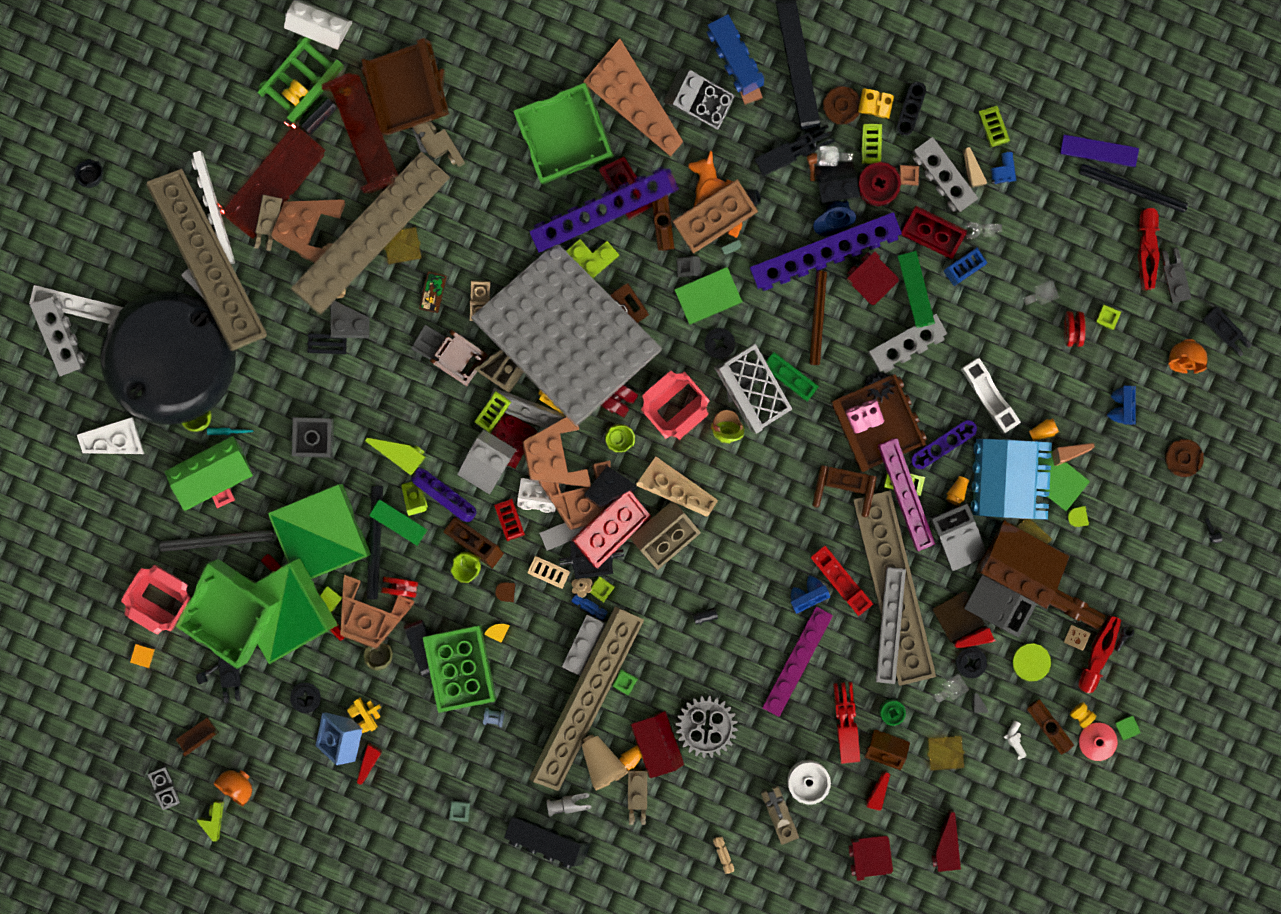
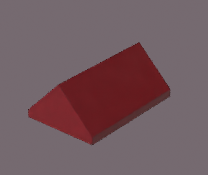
M625 157L599 169L601 177L612 193L619 191L618 187L625 183H629V185L636 183L635 179L637 177ZM635 188L633 194L639 199L640 191ZM618 196L616 201L619 206H622L623 199ZM652 202L625 214L628 221L651 208Z
M915 206L905 223L901 235L953 259L968 231Z
M665 711L630 724L649 778L674 772L685 765Z

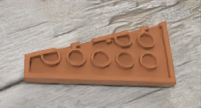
M619 39L583 83H586L589 89L671 157L683 141L623 42Z

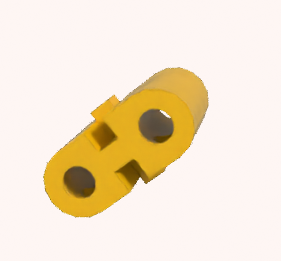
M863 88L858 112L890 119L894 95Z

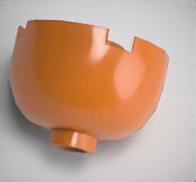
M1186 339L1171 349L1168 365L1170 364L1169 368L1180 373H1187V370H1194V373L1203 372L1207 369V353L1203 346L1192 339Z
M228 770L222 773L214 782V785L222 793L227 794L232 798L231 800L242 807L250 799L253 790L251 783L248 781L249 776L242 770L239 773L234 770Z

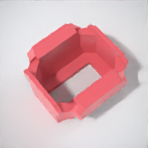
M670 371L642 395L644 405L641 411L665 438L673 436L680 440L709 415L706 408L709 399L685 372L676 374ZM689 384L698 396L666 422L657 410Z
M157 565L150 569L141 568L121 600L126 608L124 615L155 634H159L163 630L172 631L186 605L192 599L187 590L189 584ZM149 583L183 603L176 616L142 596Z

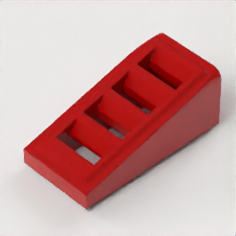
M513 499L494 505L507 541L525 535ZM511 506L510 510L501 513L500 509ZM507 514H514L513 517H510L505 520L503 519V516ZM516 520V524L506 527L505 523ZM517 527L519 528V531L511 534L508 533V531Z
M983 627L954 641L953 646L955 648H963L992 643L995 639L990 628Z
M371 743L368 744L365 750L357 779L359 785L364 783L382 753L381 749Z
M888 771L882 773L866 801L865 806L867 808L882 810L890 778Z

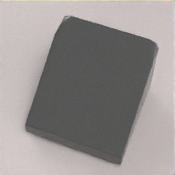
M700 257L677 258V276H701Z
M973 692L972 711L975 713H989L978 693Z

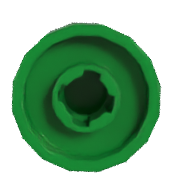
M896 699L884 700L879 707V715L886 724L896 726L904 721L906 716L905 707Z

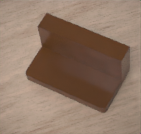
M207 717L177 738L176 741L183 749L184 753L182 754L185 757L219 732L209 717Z
M874 730L865 758L901 770L907 759L910 742Z

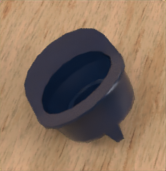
M847 200L831 202L828 204L825 212L815 220L813 224L814 231L821 236H833L852 225L856 220V214L850 209Z

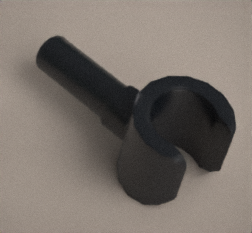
M1205 518V523L1209 529L1210 541L1212 543L1221 542V532H1214L1209 518Z
M1127 626L1121 629L1122 637L1115 649L1117 652H1120L1127 638L1134 635V629L1131 630L1129 635L1125 633Z
M217 663L210 669L197 674L196 680L198 684L208 682L206 675L217 670L219 664Z

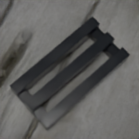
M308 334L307 353L346 355L347 338H330L329 334ZM313 338L343 339V343L313 342ZM312 345H314V346H337V347H343V349H342V350H320V349H312Z

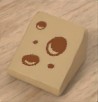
M1071 625L1064 643L1083 651L1090 633Z

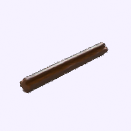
M822 270L816 272L810 365H820L827 279V272Z

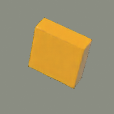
M135 644L130 663L150 668L155 649Z

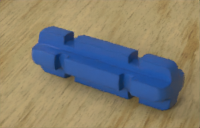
M577 594L574 595L571 601L577 606L580 605V608L591 615L595 614L599 620H603L607 615V610L602 607L601 609L598 608L597 604L587 598L583 599Z

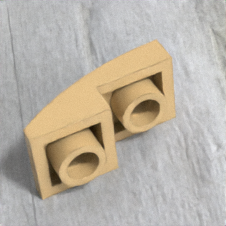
M471 280L470 321H473L471 317L490 301L491 281Z

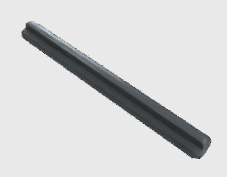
M273 530L161 541L160 550L164 552L269 541L274 539Z

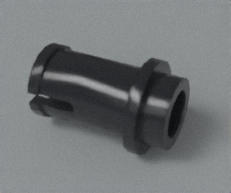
M715 607L701 612L697 610L693 614L695 624H700V626L704 622L718 619Z

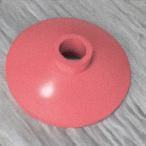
M1100 722L1092 723L1082 730L1079 737V746L1082 753L1089 759L1102 761L1112 756L1115 752L1117 736L1114 730L1107 724ZM1098 739H1102L1103 741L1102 745L1100 746L1096 745V741Z

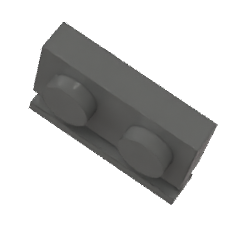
M425 325L411 349L429 360L433 358L437 361L438 357L433 354L445 339V336Z

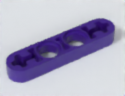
M964 421L916 452L911 457L912 466L916 469L926 468L973 437L977 432L976 424L972 421ZM965 424L968 426L972 425V433H964L962 435L964 439L961 440L960 435L955 430L959 429V432L965 429ZM950 434H954L957 437V442L954 445H949L946 441L947 436ZM935 444L941 447V453L937 456H934L930 451L931 447ZM927 450L932 460L929 461V458L923 460L924 464L922 466L920 464L916 465V456H925L926 454L923 451Z
M422 468L416 469L411 480L417 487L465 522L473 520L477 514V510L473 505L428 471Z

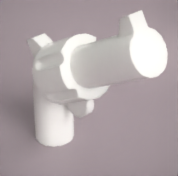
M1014 720L1008 730V734L1003 737L1014 747L1018 754L1017 759L1020 760L1026 757L1027 754L1020 744L1021 734L1016 733L1021 724Z

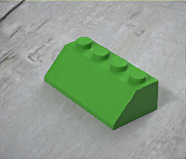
M233 436L164 471L170 487L184 511L253 476L244 452Z

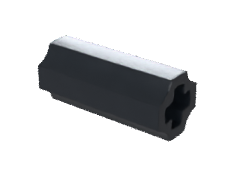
M325 96L299 124L312 135L338 108Z

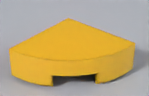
M504 623L495 624L488 628L484 635L501 643L510 625Z

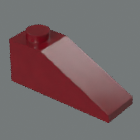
M949 810L934 849L935 855L931 856L932 866L936 867L938 872L961 870L954 810Z

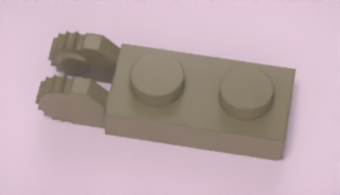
M262 195L255 230L254 248H259L261 234L268 235L265 246L266 250H271L273 242L272 232L279 217L282 198Z
M647 770L628 771L629 824L634 825V809H641L640 822L641 825H646Z

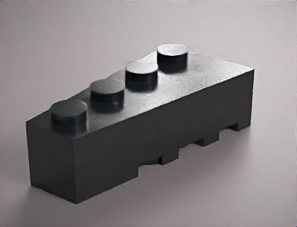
M512 816L504 836L505 839L509 840V844L516 847L522 845L526 847V851L533 854L541 853L544 855L543 858L549 861L558 860L561 862V866L569 869L583 865L591 844L586 841L584 843L575 842V837L562 834L559 836V832L547 827L542 829L540 824L519 816Z

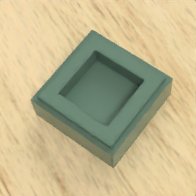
M737 240L722 247L721 250L723 255H727L740 249L742 245Z
M451 800L449 820L468 822L470 802Z

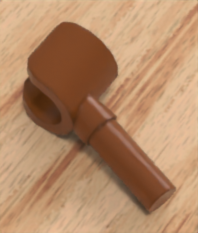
M817 153L807 156L810 168V181H815L814 164L819 163Z

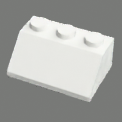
M294 0L287 11L284 28L338 50L352 21L302 0Z

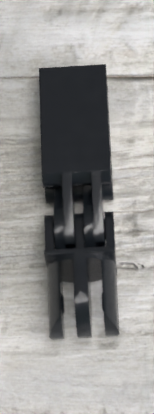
M828 124L795 139L796 142L792 144L788 142L755 158L754 161L760 170L761 176L764 177L797 161V157H805L836 142L832 138L816 145L817 142L832 135L831 131L814 139L812 137L828 129Z

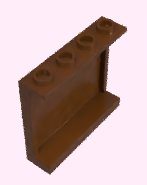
M422 38L417 40V44L369 61L362 59L363 66L361 69L367 80L366 89L371 96V109L376 115L375 125L380 133L390 135L449 115L431 41Z
M896 374L831 401L861 472H865L883 463L878 444L897 438L903 454L926 445V435L923 429L919 430L917 425L919 422L916 412L912 413L909 405H912L908 394L904 395L902 390L904 387L903 381ZM891 380L889 385L893 384L895 387L889 390L893 391L894 394L887 393L889 400L883 396L882 403L880 402V397L876 399L883 415L884 423L873 428L869 427L867 428L868 430L854 433L845 411L873 400L875 395L867 397L871 393V390L868 389L878 390L880 396H882V389L888 388V386L882 385V383Z

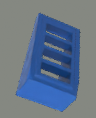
M975 248L947 267L944 273L953 286H956L988 263L978 248ZM972 255H973V256L975 257V259L978 261V263H979L978 266L976 265V263H975V262L973 261V259L971 258ZM965 260L969 262V264L973 268L972 270L969 268ZM959 264L962 266L966 274L962 272V270L958 266Z

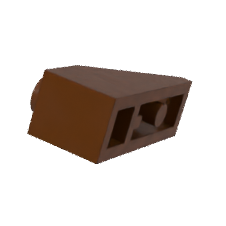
M456 517L444 530V534L468 552L476 555L480 561L492 569L504 555L495 543Z

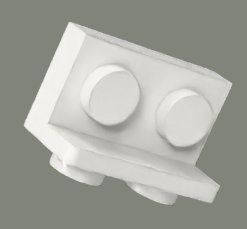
M521 478L517 506L525 510L537 509L545 513L555 512V506L539 482Z

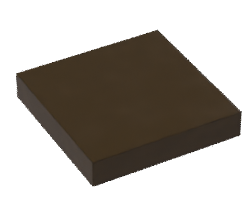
M966 590L932 609L951 643L984 625L980 617L964 609L969 599Z

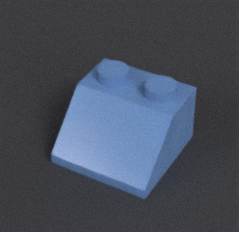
M326 712L322 713L315 746L335 765L355 762L362 728L350 718Z

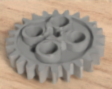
M710 695L707 700H704L703 696H701L699 702L693 698L694 704L692 705L687 702L688 709L681 708L684 715L677 716L681 719V722H676V725L681 727L676 730V733H682L678 740H685L682 746L686 747L689 745L688 752L690 753L695 750V756L702 752L703 758H705L706 753H709L711 758H713V752L715 751L720 755L721 748L727 751L725 745H733L730 738L736 739L732 732L738 731V728L733 727L734 724L738 723L737 720L731 719L735 716V713H729L731 706L725 708V701L719 704L718 697L711 701ZM710 710L709 725L712 728L708 729V738L705 744L703 742L705 730L701 726L705 725L706 711ZM696 711H700L704 716L702 720L695 721L693 714ZM720 713L723 716L722 721L719 723L713 722V714ZM698 730L702 733L699 740L691 738L693 731ZM713 732H718L721 738L719 741L713 742L710 739V735Z

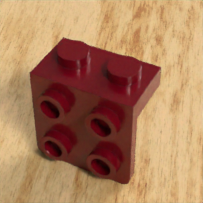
M875 251L872 254L868 252L861 259L863 263L858 268L854 266L847 273L849 277L846 279L870 305H875L899 281V278L879 259L880 256Z
M505 413L491 434L516 449L507 466L516 469L525 453L522 442L537 434V430L517 417Z
M888 836L851 839V845L848 846L849 857H853V864L850 865L851 875L855 876L857 881L865 880L864 877L891 874L893 872Z

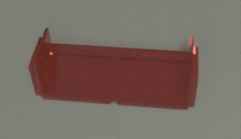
M347 73L322 84L321 89L331 91L367 181V185L360 187V189H362L363 193L372 194L394 183V178L398 174L360 76Z
M284 122L290 130L225 208L218 203L216 204L222 209L220 211L222 215L252 239L256 236L255 230L262 195L282 198L281 209L284 202L289 200L290 194H293L325 156L324 152L326 150L294 123L290 126Z

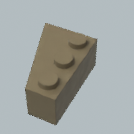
M502 350L495 355L493 354L486 362L475 368L477 372L508 393L511 392L524 373Z

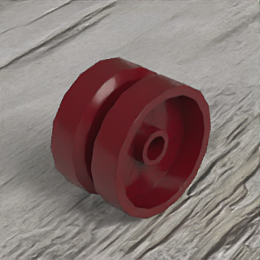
M883 162L872 163L867 166L858 177L860 197L867 204L876 207L887 205L893 201L901 187V179L897 170L890 164ZM876 182H881L882 187H881V188H880L879 186L876 187V186H875V183H876Z
M622 385L600 406L625 418L629 408L621 403V400L623 399L630 404H634L639 395Z

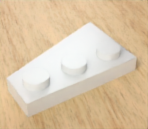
M133 418L77 435L82 453L145 454Z

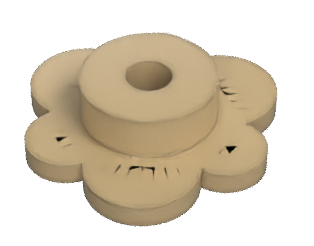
M589 578L573 580L572 592L581 598L585 597L587 593L592 591V580Z

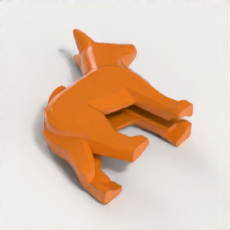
M712 151L709 152L707 159L688 164L689 169L699 175L695 190L696 199L694 207L733 182L728 179L724 182L717 178ZM742 223L729 230L728 234L737 238L742 228Z

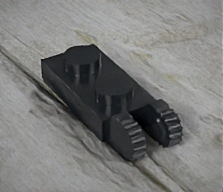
M1217 306L1202 319L1239 357L1243 355V352L1234 343L1237 339L1247 348L1252 346L1244 337L1243 332Z
M218 656L224 703H229L230 700L228 687H235V699L239 702L241 701L240 667L237 669Z

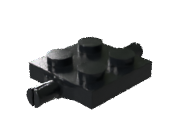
M570 541V557L559 558L560 566L572 565L575 579L613 574V558L625 557L624 553L617 554L624 552V549L616 550L602 565L595 568L576 544Z

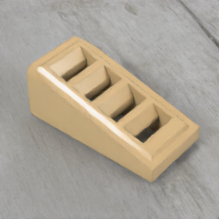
M970 147L964 149L963 154L970 188L986 185V179Z
M535 556L528 574L563 589L570 571ZM538 563H543L539 572L536 573L535 570ZM547 565L549 566V569L546 575L543 576L542 573L545 569V566ZM554 568L556 569V572L553 576V579L551 580L549 579V576ZM561 571L563 572V575L561 577L560 582L558 583L556 582V579Z

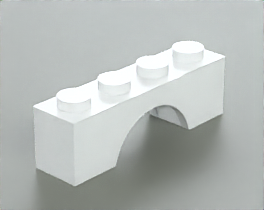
M980 358L961 368V371L1001 433H1006L1021 423L1011 406L997 390Z

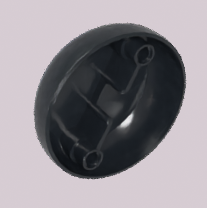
M161 291L143 295L133 300L116 314L109 324L102 341L100 364L104 381L110 393L125 410L151 423L174 425L195 420L212 410L226 394L234 375L236 351L230 350L207 303L186 293ZM205 319L206 323L203 326H198ZM141 390L142 395L139 398H134Z

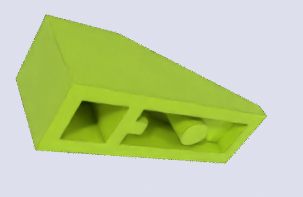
M373 438L365 440L410 475L414 474L426 458L423 455L425 451L417 445L412 447L411 445Z

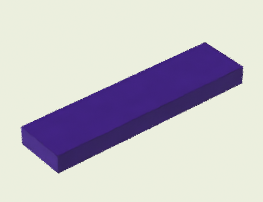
M1063 135L1060 149L1061 155L1129 167H1136L1139 148L1069 135Z

